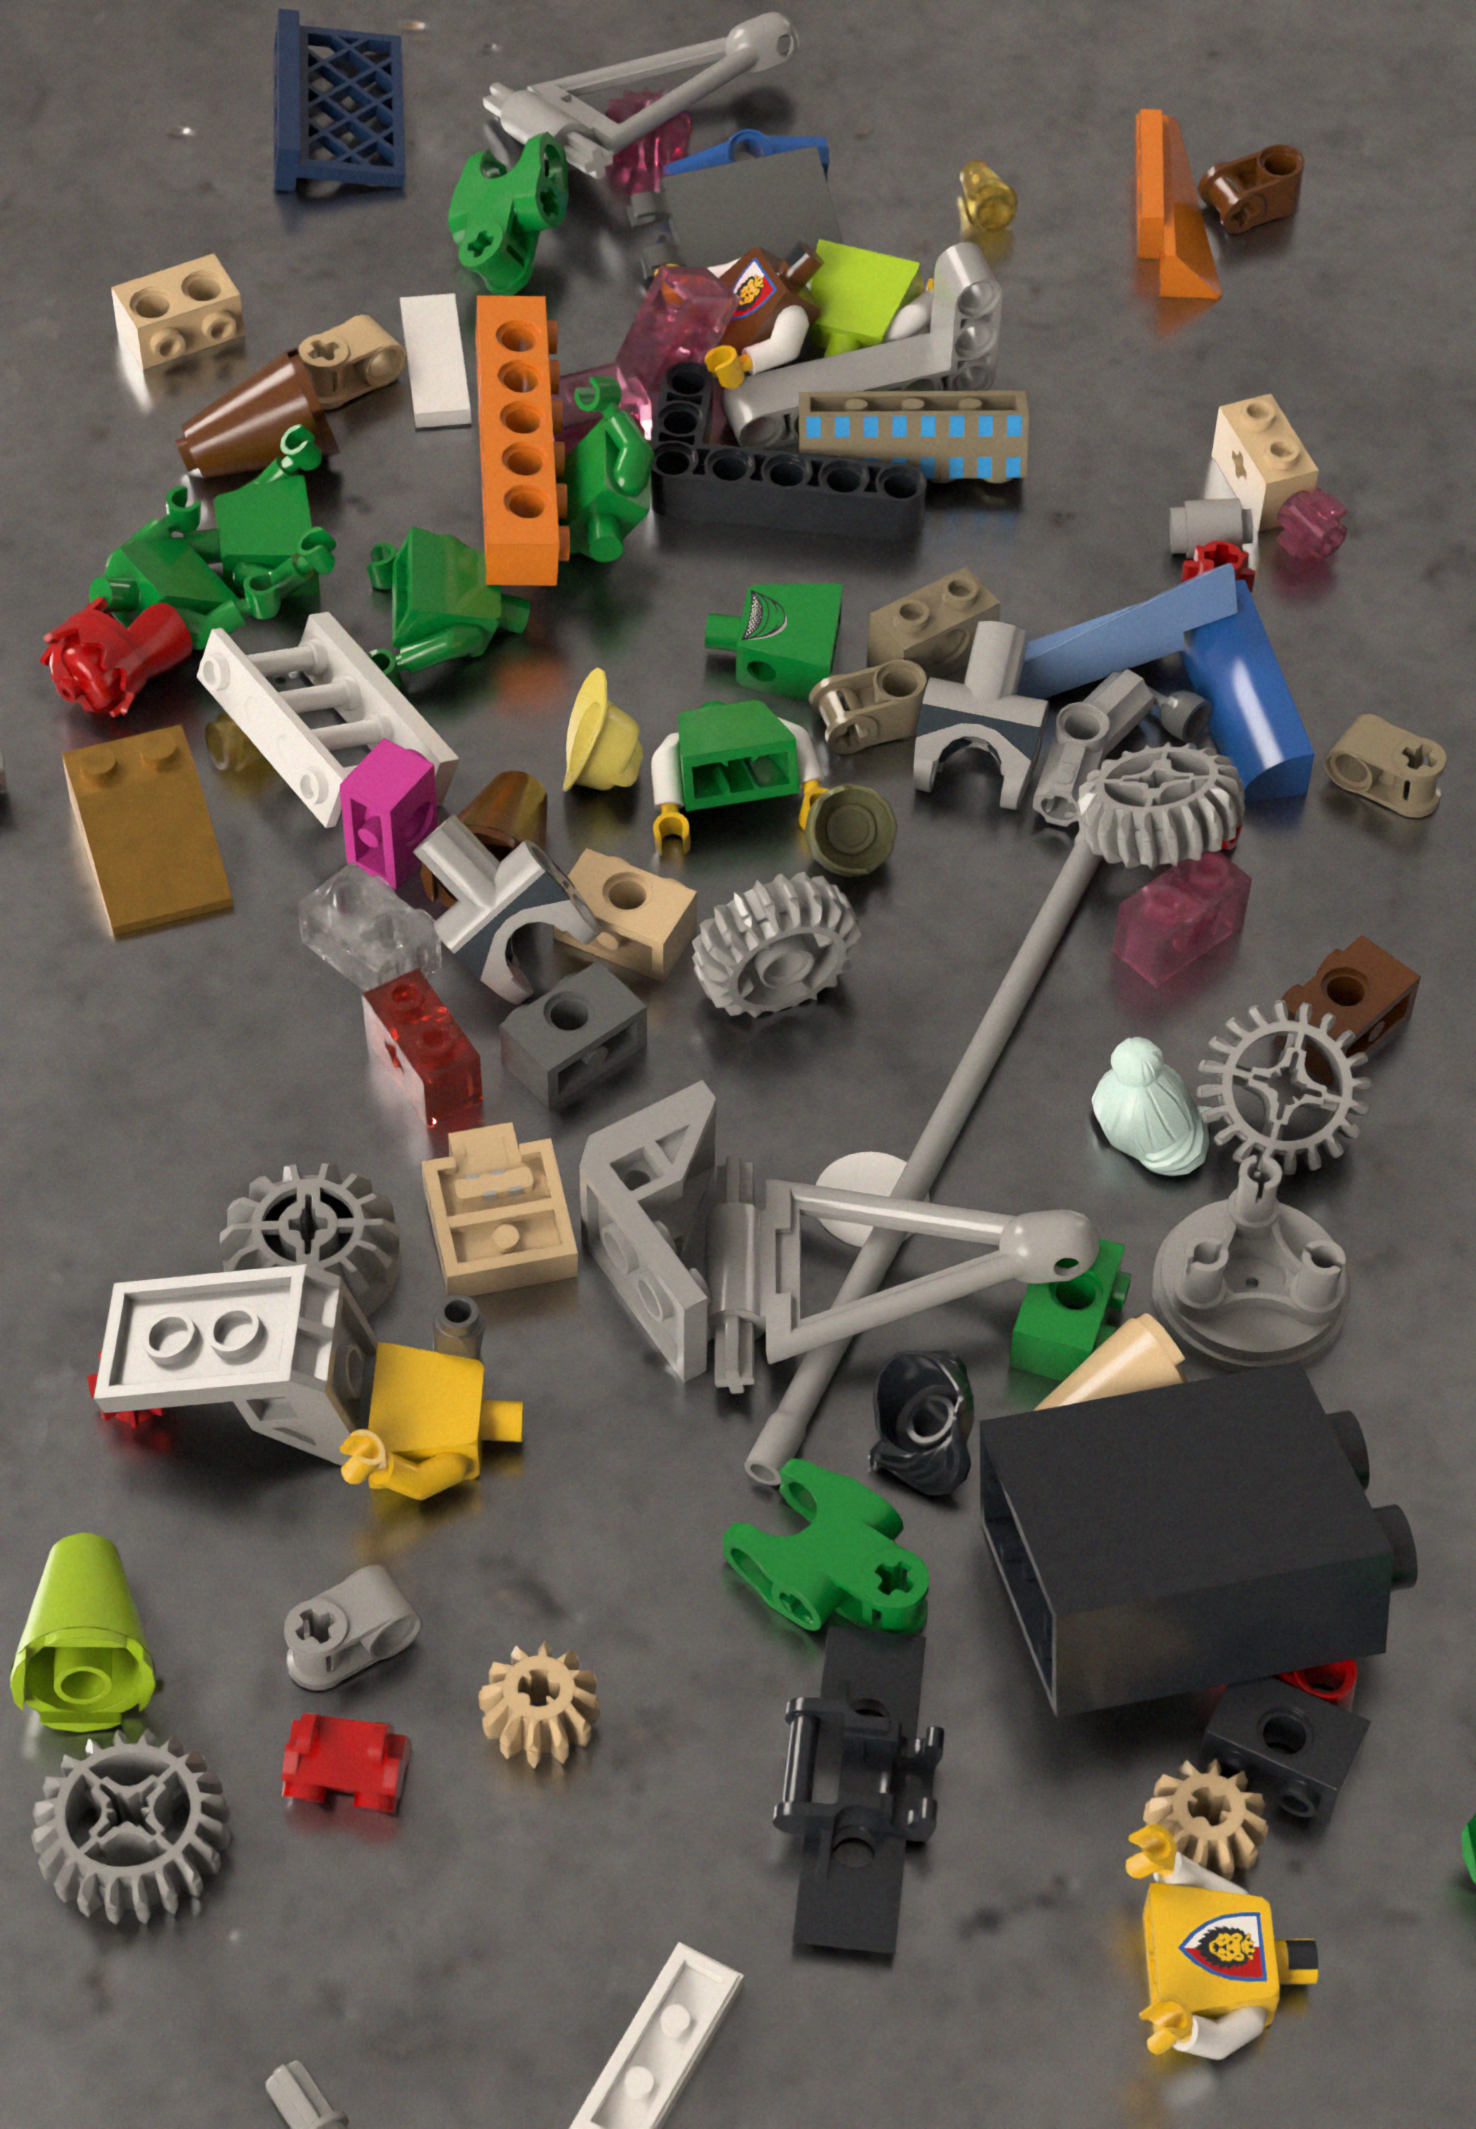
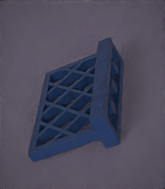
M278 8L273 47V190L295 192L297 177L403 188L405 180L401 36L299 25V10ZM308 46L327 47L335 53L323 59L309 49ZM366 52L389 54V58L376 65L362 54ZM349 63L359 70L361 74L349 79L337 68ZM323 77L336 88L324 94L310 83ZM375 82L388 93L376 99L366 92L364 88ZM349 97L362 108L350 114L337 103ZM324 112L337 123L324 129L311 118ZM376 117L389 128L377 135L364 123ZM350 132L363 143L351 150L339 141L338 138ZM324 147L337 158L333 161L309 159V155ZM377 153L391 163L392 167L374 166L364 159Z

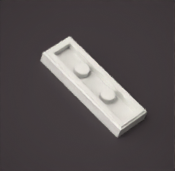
M455 293L400 298L415 428L471 423V409Z
M679 1942L569 2129H662L744 1986V1975Z

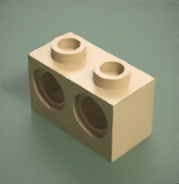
M214 253L111 287L117 329L142 370L245 335L240 293Z

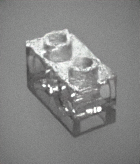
M353 861L298 903L302 942L387 1010L391 1009L442 968L440 937L434 928L435 920L422 909L415 910L396 896L392 887L382 877L369 875Z

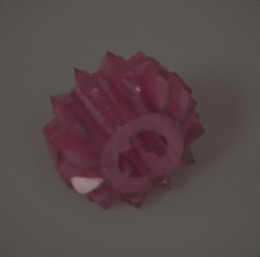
M646 85L642 92L638 93L624 89L622 98H615L609 101V107L605 116L617 124H621L668 94V90L664 88L658 92H651ZM685 109L612 156L613 162H625L628 171H632L637 167L646 168L650 174L654 167L664 168L665 165L673 163V161L685 158L693 131L690 112Z

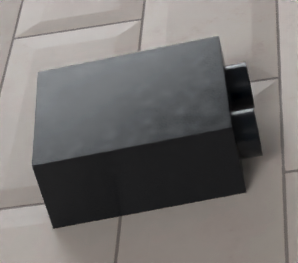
M1300 1362L980 1421L981 1523L1056 1718L1386 1653L1390 1593L1413 1588L1417 1582V1554L1411 1528L1404 1512L1397 1504L1372 1508L1365 1494L1369 1486L1370 1468L1367 1447L1360 1424L1350 1410L1325 1413Z

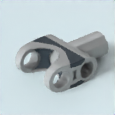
M979 621L976 627L964 684L929 678L916 730L913 770L914 789L931 792L937 772L942 771L945 762L955 752L965 748H980L990 752L1000 762L1001 775L1004 776L1000 807L1013 810L1019 808L1038 761L1049 708V701L1016 695L1030 637L1028 631L1003 622Z
M453 814L413 851L458 899L453 906L434 922L436 933L473 975L498 995L513 1004H522L534 993L531 983L519 969L520 962L513 952L512 936L516 929L526 923L543 922L555 926L562 932L567 930L575 939L585 945H588L601 934L594 914L570 879L540 847L530 840L523 841L505 859L499 862L462 821Z

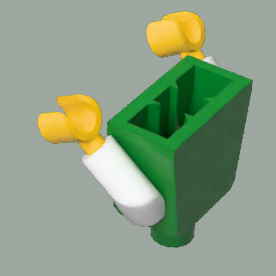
M757 700L731 704L709 701L699 709L687 710L678 714L679 732L670 734L665 738L655 751L651 761L654 808L661 810V815L656 818L653 824L654 845L656 852L660 856H663L662 839L670 834H677L683 838L684 854H687L690 850L689 823L684 815L679 813V809L684 807V805L686 811L796 794L800 793L799 789H802L804 799L798 820L800 826L805 831L810 808L829 789L820 786L824 776L810 736L803 727L776 717L762 701Z

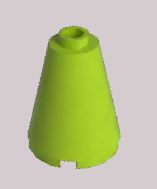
M77 1533L59 1540L50 1550L11 1667L10 1687L15 1704L22 1711L25 1703L30 1708L39 1712V1723L52 1729L73 1732L109 1729L121 1724V1713L133 1708L138 1703L140 1712L149 1704L156 1686L155 1665L117 1547L103 1536L92 1533Z

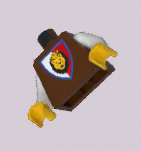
M799 241L783 260L759 246L751 248L743 257L727 264L695 270L692 277L686 278L680 266L668 264L658 268L654 278L658 289H660L663 302L670 308L679 309L689 302L691 294L698 293L699 296L694 303L722 345L713 348L706 354L705 362L707 368L712 372L713 377L718 378L720 385L728 389H734L743 383L745 379L744 372L747 371L754 375L783 368L788 362L794 360L799 355L804 338L821 313V307L806 284L824 265V261L809 245Z

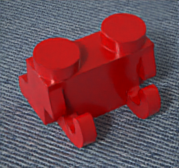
M303 1712L300 1721H292L289 1744L286 1743L281 1777V1780L284 1782L282 1797L306 1802L324 1803L326 1790L354 1793L353 1807L395 1813L397 1799L400 1800L405 1767L410 1759L412 1740L406 1735L394 1734L395 1728L389 1723H372Z

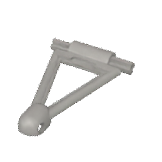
M768 12L738 24L730 31L727 37L528 86L527 90L515 92L499 82L490 85L491 95L483 98V104L486 109L501 118L504 131L525 145L527 140L534 135L548 131L565 149L568 171L580 169L596 179H601L606 176L605 166L613 163V155L738 75L760 72L788 61L799 48V34L793 21L786 15ZM790 37L791 44L789 49L779 54L777 50L779 38ZM718 61L621 124H617L576 98V96Z
M739 1156L727 1157L726 1165L717 1166L716 1207L712 1208L706 1215L705 1282L712 1297V1303L708 1305L707 1324L710 1329L711 1338L715 1340V1385L717 1388L729 1387L731 1393L738 1394L744 1392V1385L754 1384L755 1340L760 1338L764 1332H766L767 1360L770 1365L1012 1279L1032 1284L1069 1281L1087 1271L1096 1260L1100 1247L1097 1229L1084 1214L1069 1209L1028 1212L1019 1216H1011L766 1178V1209H758L755 1207V1165L753 1162L741 1163ZM801 1215L999 1246L998 1251L802 1319ZM1063 1258H1073L1079 1261L1076 1266L1071 1268H1061L1055 1265L1056 1262Z

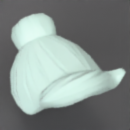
M1141 1037L1125 1039L1113 1051L1110 1061L1112 1069L1104 1074L1093 1094L1092 1104L1095 1116L1110 1144L1120 1151L1135 1157L1149 1170L1169 1176L1189 1174L1205 1161L1210 1143L1208 1126L1211 1123H1203L1201 1114L1211 1109V1107L1196 1106L1180 1075L1173 1068L1163 1063V1053L1155 1044Z

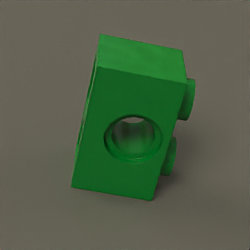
M1099 1238L1100 1247L1097 1258L1092 1266L1081 1275L1069 1281L1028 1284L1013 1329L1009 1367L1064 1381L1115 1332V1327L1106 1325L1110 1310L1123 1311L1132 1279V1274L1121 1271L1125 1245ZM1063 1258L1056 1262L1055 1265L1061 1268H1071L1076 1266L1079 1261L1073 1258ZM1072 1305L1080 1307L1082 1309L1074 1310L1069 1309L1065 1306Z

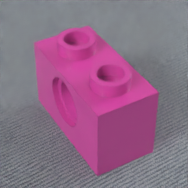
M383 738L339 786L347 864L397 891L422 863L413 851L438 827L434 764L429 762L421 753L413 749H404Z

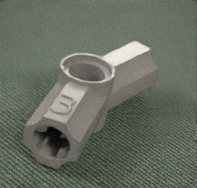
M1129 669L1120 673L1113 671L1083 702L1068 704L1059 711L1056 716L1054 738L1033 799V809L1040 812L1045 817L1046 822L1067 827L1070 823L1078 821L1079 787L1087 782V774L1093 770H1100L1102 762L1105 761V756L1153 709L1154 695L1145 685L1144 678Z

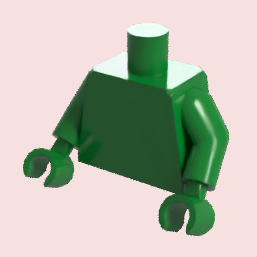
M590 376V382L595 389L592 387H577L574 393L576 404L583 411H601L604 417L565 457L564 477H556V483L567 484L566 519H558V526H569L571 555L583 553L596 561L610 562L620 557L623 552L622 540L648 515L651 508V470L654 462V451L650 440L645 438L627 409L621 411L618 407L621 401L622 390L617 380L607 376Z
M295 425L284 433L280 446L286 455L285 458L276 457L256 479L236 491L220 494L213 500L217 528L183 533L184 540L207 565L222 563L224 583L235 595H245L244 580L250 574L259 571H265L270 574L272 587H279L280 600L287 595H320L318 574H328L334 568L335 557L330 552L336 548V542L323 528H312L304 475L298 476L297 472L299 467L306 471L317 468L322 459L321 450L314 444L315 436L303 425Z
M177 486L167 493L166 515L160 521L155 518L151 519L110 554L106 562L104 576L95 578L91 583L89 598L91 603L97 597L105 598L108 606L102 612H113L126 628L151 605L158 603L169 604L176 609L183 619L191 637L192 649L205 650L212 629L222 628L229 635L245 626L244 619L250 615L257 619L274 617L278 613L281 603L279 587H272L268 572H255L244 580L245 598L239 600L183 537H172L171 534L174 531L179 533L195 531L200 525L202 516L201 500L198 499L191 506L185 507L188 501L187 488L185 486Z
M411 526L399 551L388 542L377 543L370 552L372 562L366 567L369 581L373 587L378 589L392 587V647L399 648L400 654L394 656L389 650L375 649L368 656L397 689L402 684L400 672L408 670L410 674H414L445 661L465 656L477 657L484 653L497 628L518 634L522 633L525 629L530 612L529 600L501 593V585H486L485 553L468 547L451 534L436 535L424 529Z

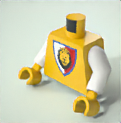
M1153 1823L1129 1835L1128 1840L1140 1846L1144 1852H1140L1126 1860V1870L1131 1877L1141 1879L1154 1874V1878L1158 1882L1149 1884L1143 1911L1151 2005L1141 2011L1139 2016L1142 2020L1153 2022L1154 2033L1153 2036L1147 2039V2046L1150 2052L1156 2055L1163 2054L1173 2046L1176 2050L1221 2060L1260 2035L1263 2028L1273 2022L1279 2002V1985L1317 1983L1318 1952L1316 1942L1313 1938L1274 1939L1269 1901L1263 1897L1249 1895L1248 1891L1205 1869L1176 1851V1843L1171 1833L1162 1825Z

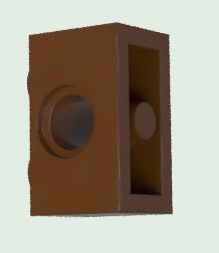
M1361 935L1344 951L1340 949L1332 951L1321 963L1317 974L1303 987L1300 984L1292 986L1281 1000H1284L1288 1007V1020H1295L1296 1011L1304 1002L1312 1005V1015L1309 1024L1314 1027L1317 1026L1319 1020L1326 1013L1335 1015V1023L1327 1033L1329 1037L1335 1040L1341 1033L1347 1030H1351L1355 1034L1354 1040L1341 1048L1345 1057L1349 1058L1359 1052H1365L1368 1055L1412 1015L1421 976ZM1275 1036L1274 1044L1284 1050L1287 1036ZM1306 1043L1304 1050L1307 1052L1305 1067L1333 1086L1335 1084L1334 1076L1328 1062L1315 1047Z

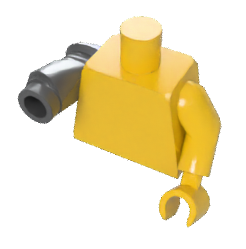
M455 1294L446 1297L439 1304L432 1320L433 1351L378 1342L368 1430L358 1429L354 1431L339 1447L340 1452L352 1456L341 1468L342 1476L346 1482L360 1484L368 1478L370 1489L387 1488L415 1500H425L460 1483L462 1480L474 1479L480 1475L483 1440L523 1441L524 1401L487 1400L485 1365L480 1354L486 1317L478 1309L476 1302L471 1297Z

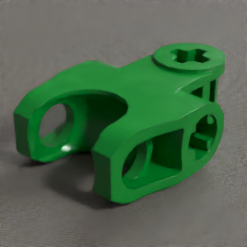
M548 131L534 135L527 140L520 160L508 173L506 165L496 159L490 149L474 153L467 159L462 175L453 192L448 224L453 240L459 246L458 258L466 269L478 273L485 280L487 289L495 296H511L526 285L534 271V258L540 231L559 226L565 215L569 196L567 157L565 149ZM544 153L547 156L550 167L548 178L545 176ZM483 169L486 171L488 178L482 174Z
M791 1458L779 1471L781 1476L779 1492L786 1499L787 1504L803 1515L811 1524L800 1533L786 1537L770 1535L745 1522H734L722 1535L723 1556L733 1569L757 1590L770 1607L805 1629L813 1631L820 1629L834 1611L864 1630L918 1635L922 1632L927 1622L928 1602L926 1596L929 1592V1571L925 1562L915 1553L906 1550L894 1542L902 1533L904 1525L893 1506L852 1477L834 1473L806 1460Z

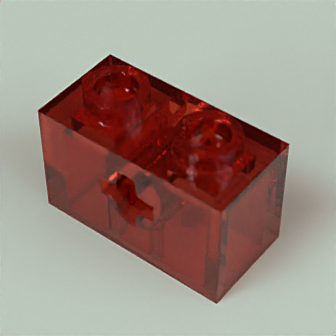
M419 968L362 993L366 1040L426 1127L483 1102L480 1055Z

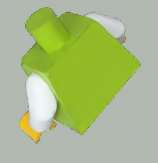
M819 239L816 252L823 259L824 265L806 286L821 307L820 317L809 331V336L812 344L826 348L824 358L913 337L931 322L934 279H928L926 290L922 293L923 282L919 262Z

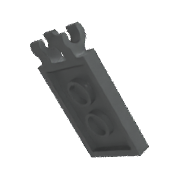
M817 146L665 176L661 178L659 183L661 193L647 191L634 194L630 197L632 205L626 208L632 228H642L664 221H669L675 244L657 243L649 245L644 249L646 256L641 257V263L646 279H655L654 274L657 269L668 264L680 266L686 278L692 277L695 270L727 264L743 257L753 247L760 246L783 260L799 241L806 243L815 251L819 239L844 245Z

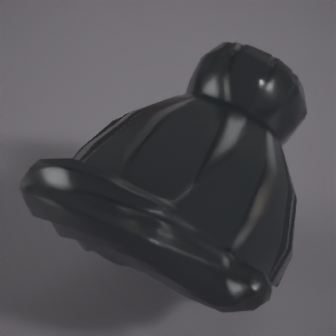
M917 1350L895 1353L884 1363L875 1381L873 1390L875 1428L879 1441L870 1450L869 1462L871 1468L877 1472L884 1467L905 1483L930 1496L949 1494L967 1480L971 1468L967 1443L974 1423V1394L968 1379L967 1368L959 1356L947 1350L929 1352Z

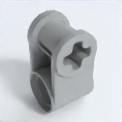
M379 1564L369 1565L359 1569L342 1583L310 1600L299 1603L290 1610L284 1622V1637L289 1647L287 1652V1669L291 1678L301 1687L309 1690L332 1688L342 1680L371 1664L394 1656L407 1648L421 1632L423 1620L387 1569ZM305 1620H308L309 1632L304 1634L303 1623ZM330 1656L331 1662L329 1670H327L326 1657Z

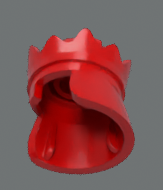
M97 597L92 603L89 602L85 609L71 615L64 623L47 633L43 640L48 644L50 643V645L41 656L40 663L50 666V678L60 696L67 702L74 703L76 701L81 704L82 710L86 713H103L108 710L112 717L117 716L119 713L125 715L136 696L144 689L146 681L187 661L191 656L192 641L189 631L179 613L169 604L158 603L151 605L126 629L115 619L111 612H102L108 606L105 598Z

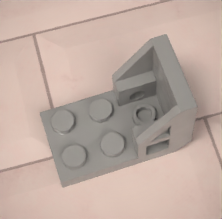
M703 1080L589 1135L579 1165L581 1241L683 1383L706 1372L707 1342L711 1340V1333L707 1324L708 1305L712 1303L710 1290L702 1275L695 1268L687 1270L677 1257L683 1253L715 1174L716 1097Z
M307 1264L114 1283L94 1400L103 1413L233 1401L253 1431L344 1466L352 1456L340 1452L339 1447L354 1431L358 1429L368 1430L379 1340L342 1277Z

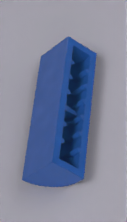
M1235 581L1238 613L1183 632L1185 649L1181 650L1180 654L1195 693L1212 704V714L1208 727L1219 755L1229 757L1232 767L1238 770L1239 779H1242L1244 804L1306 794L1315 753L1246 581Z

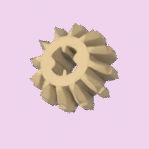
M545 1640L538 1649V1656L529 1657L526 1652L516 1645L513 1652H511V1665L493 1662L489 1670L490 1684L482 1686V1690L479 1692V1707L485 1713V1716L482 1718L485 1735L488 1736V1739H500V1751L505 1755L506 1760L524 1749L527 1751L528 1763L533 1768L542 1759L541 1753L551 1752L557 1760L564 1764L569 1756L568 1743L583 1747L587 1746L588 1741L591 1739V1726L589 1724L596 1723L597 1719L600 1718V1700L594 1695L596 1692V1678L592 1670H579V1658L575 1655L573 1649L554 1659L552 1658V1648ZM545 1702L546 1706L535 1707L533 1703Z
M1217 1758L1209 1763L1206 1773L1202 1774L1186 1760L1183 1765L1179 1766L1177 1779L1163 1774L1156 1782L1154 1789L1156 1798H1151L1150 1801L1146 1802L1143 1820L1146 1821V1825L1154 1823L1165 1827L1174 1838L1176 1851L1205 1869L1230 1881L1233 1876L1234 1867L1248 1871L1255 1864L1258 1854L1256 1847H1260L1261 1844L1265 1843L1268 1825L1264 1819L1260 1818L1265 1806L1262 1793H1245L1248 1780L1244 1771L1233 1775L1229 1779L1220 1776L1221 1766Z

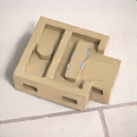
M513 1122L448 1133L449 1157L422 1161L423 1187L447 1297L455 1294H463L470 1297L577 1277L578 1251L551 1138L521 1143L518 1148Z

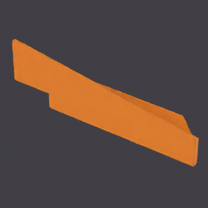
M1140 109L1139 114H1136L1137 258L1159 259L1160 296L1218 299L1222 296V291L1179 124L1173 116L1162 115V110Z

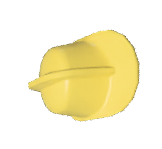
M601 668L592 670L585 679L571 713L566 744L567 772L562 788L564 792L569 791L573 784L604 791L610 790L615 785L630 787L637 780L643 758L642 746L638 740L640 728L631 716L607 699L606 674Z

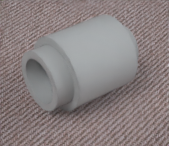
M1239 498L1184 501L1183 507H1171L1169 509L1171 553H1186V559L1194 558L1195 546L1200 545L1204 547L1206 544L1214 541L1232 543L1242 552L1243 544L1253 543L1252 510L1241 509Z

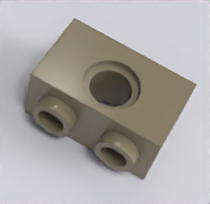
M967 567L955 571L870 613L867 662L871 667H875L890 660H909L918 664L924 670L927 683L930 677L940 679L968 665L977 623L979 621L999 622L1001 602Z

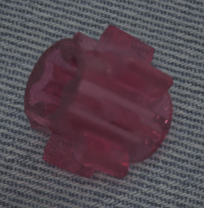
M1317 488L1313 494L1306 490L1299 491L1289 497L1278 512L1277 522L1285 530L1277 536L1276 541L1293 557L1298 555L1304 562H1307L1311 556L1317 560L1325 559L1340 548L1347 536V528L1339 520L1347 514L1348 509L1331 493L1326 494L1320 488Z

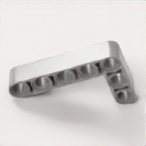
M964 242L949 247L940 255L935 265L930 333L745 376L743 383L739 387L734 389L725 388L721 393L719 402L739 445L745 448L769 450L798 443L799 392L988 391L996 377L1003 301L1002 286L982 250L976 244Z

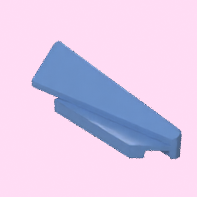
M1228 563L1207 570L1144 602L1028 642L1016 695L1042 700L1107 677L1113 671L1119 673L1184 650L1183 632L1238 613L1233 565Z

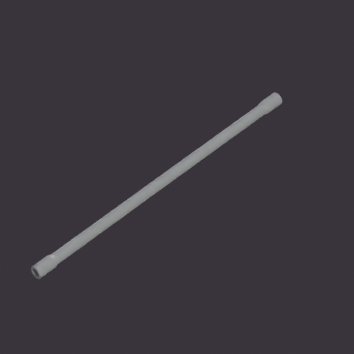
M1078 831L1074 847L889 1197L923 1202L1097 867L1101 860L1105 858L1104 855L1092 854L1090 844L1085 842L1084 832ZM873 1226L830 1309L877 1292L907 1231ZM854 1335L807 1351L776 1412L768 1418L744 1464L746 1472L752 1478L771 1486L781 1483L779 1471L791 1458H794L805 1437L806 1426Z

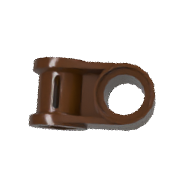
M1280 144L1268 146L1259 152L1212 167L1200 180L1197 189L1198 195L1206 205L1214 206L1220 213V223L1228 233H1243L1254 226L1276 218L1289 216L1297 211L1300 206L1305 159L1302 153L1294 147Z

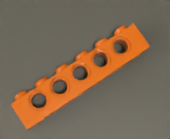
M477 295L475 339L486 585L557 586L558 561L569 562L570 555L569 526H558V519H566L567 484L556 483V477H564L565 447L563 441L553 440V435L562 434V401L551 400V395H559L560 363L559 360H549V355L557 354V320H547L544 296Z

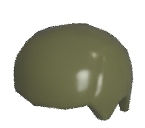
M843 784L826 791L814 802L808 812L804 836L811 856L827 871L844 877L862 876L875 870L891 856L897 836V821L890 802L872 787Z

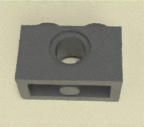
M597 960L579 973L574 972L565 976L553 990L530 1005L526 1004L517 1007L508 1015L504 1022L499 1024L501 1063L548 1109H551L647 1045V1006L606 966Z

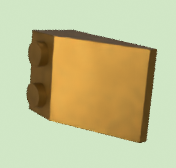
M181 724L62 753L70 801L113 936L234 906L197 769Z

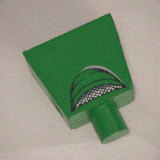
M754 584L747 589L742 617L708 614L705 630V648L737 652L736 681L741 686L809 703V695L815 685L823 679L833 676L841 629L843 584Z

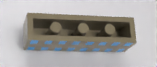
M1026 390L799 392V453L906 464L922 471L926 480L933 483H948L956 478H982L992 483H1003L1013 478H1027L1029 411Z

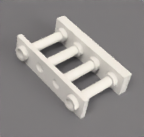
M329 612L309 615L298 647L245 655L222 628L211 630L203 658L200 662L197 678L325 828L336 826L342 810L339 785L358 766L343 768L329 751L367 745L373 750L383 738L404 749H413L421 753L429 762L434 764L437 806L443 805L460 760L459 757ZM302 671L315 686L277 692L265 677ZM334 707L347 723L310 730L297 714Z

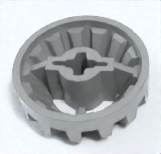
M322 1163L319 1175L308 1176L301 1175L298 1164L284 1166L283 1180L274 1184L266 1176L258 1177L249 1184V1199L241 1197L232 1201L227 1210V1228L220 1232V1249L224 1272L307 1264L341 1276L365 1318L373 1314L386 1301L400 1273L401 1247L399 1226L395 1222L391 1201L386 1195L374 1193L371 1180L361 1173H351L346 1180L342 1179L336 1164ZM321 1196L332 1197L342 1201L351 1211L353 1218L337 1219L336 1213L329 1205L322 1202ZM297 1198V1202L288 1206L280 1215L279 1221H264L273 1206L276 1207ZM314 1231L315 1239L311 1240V1253L306 1254L310 1232ZM353 1232L349 1242L341 1250L339 1233ZM263 1235L280 1236L282 1257L269 1248Z

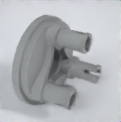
M1256 1155L1244 1159L1239 1169L1238 1187L1232 1192L1229 1199L1214 1202L1196 1210L1168 1234L1159 1248L1152 1275L1154 1306L1160 1321L1170 1336L1184 1350L1202 1362L1232 1373L1300 1362L1304 1366L1314 1361L1339 1336L1348 1314L1351 1299L1350 1277L1345 1264L1346 1257L1343 1249L1313 1219L1295 1208L1278 1202L1276 1193L1281 1182L1282 1170L1274 1159L1265 1155L1262 1157L1260 1172H1255Z

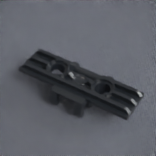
M828 1626L820 1698L799 1697L787 1702L785 1721L791 1726L784 1791L782 1802L774 1807L772 1823L775 1828L782 1832L804 1835L793 1931V1942L895 1954L906 1840L928 1842L937 1825L938 1803L935 1799H932L935 1768L943 1757L945 1732L941 1727L930 1726L926 1729V1737L916 1739L926 1637ZM873 1709L880 1712L884 1717H866L859 1715L855 1711ZM819 1738L826 1739V1746L841 1747L843 1749L837 1801L834 1804L811 1802ZM856 1837L868 1842L873 1848L875 1856L865 1866L858 1868L847 1867L841 1864L834 1856V1847L843 1839Z

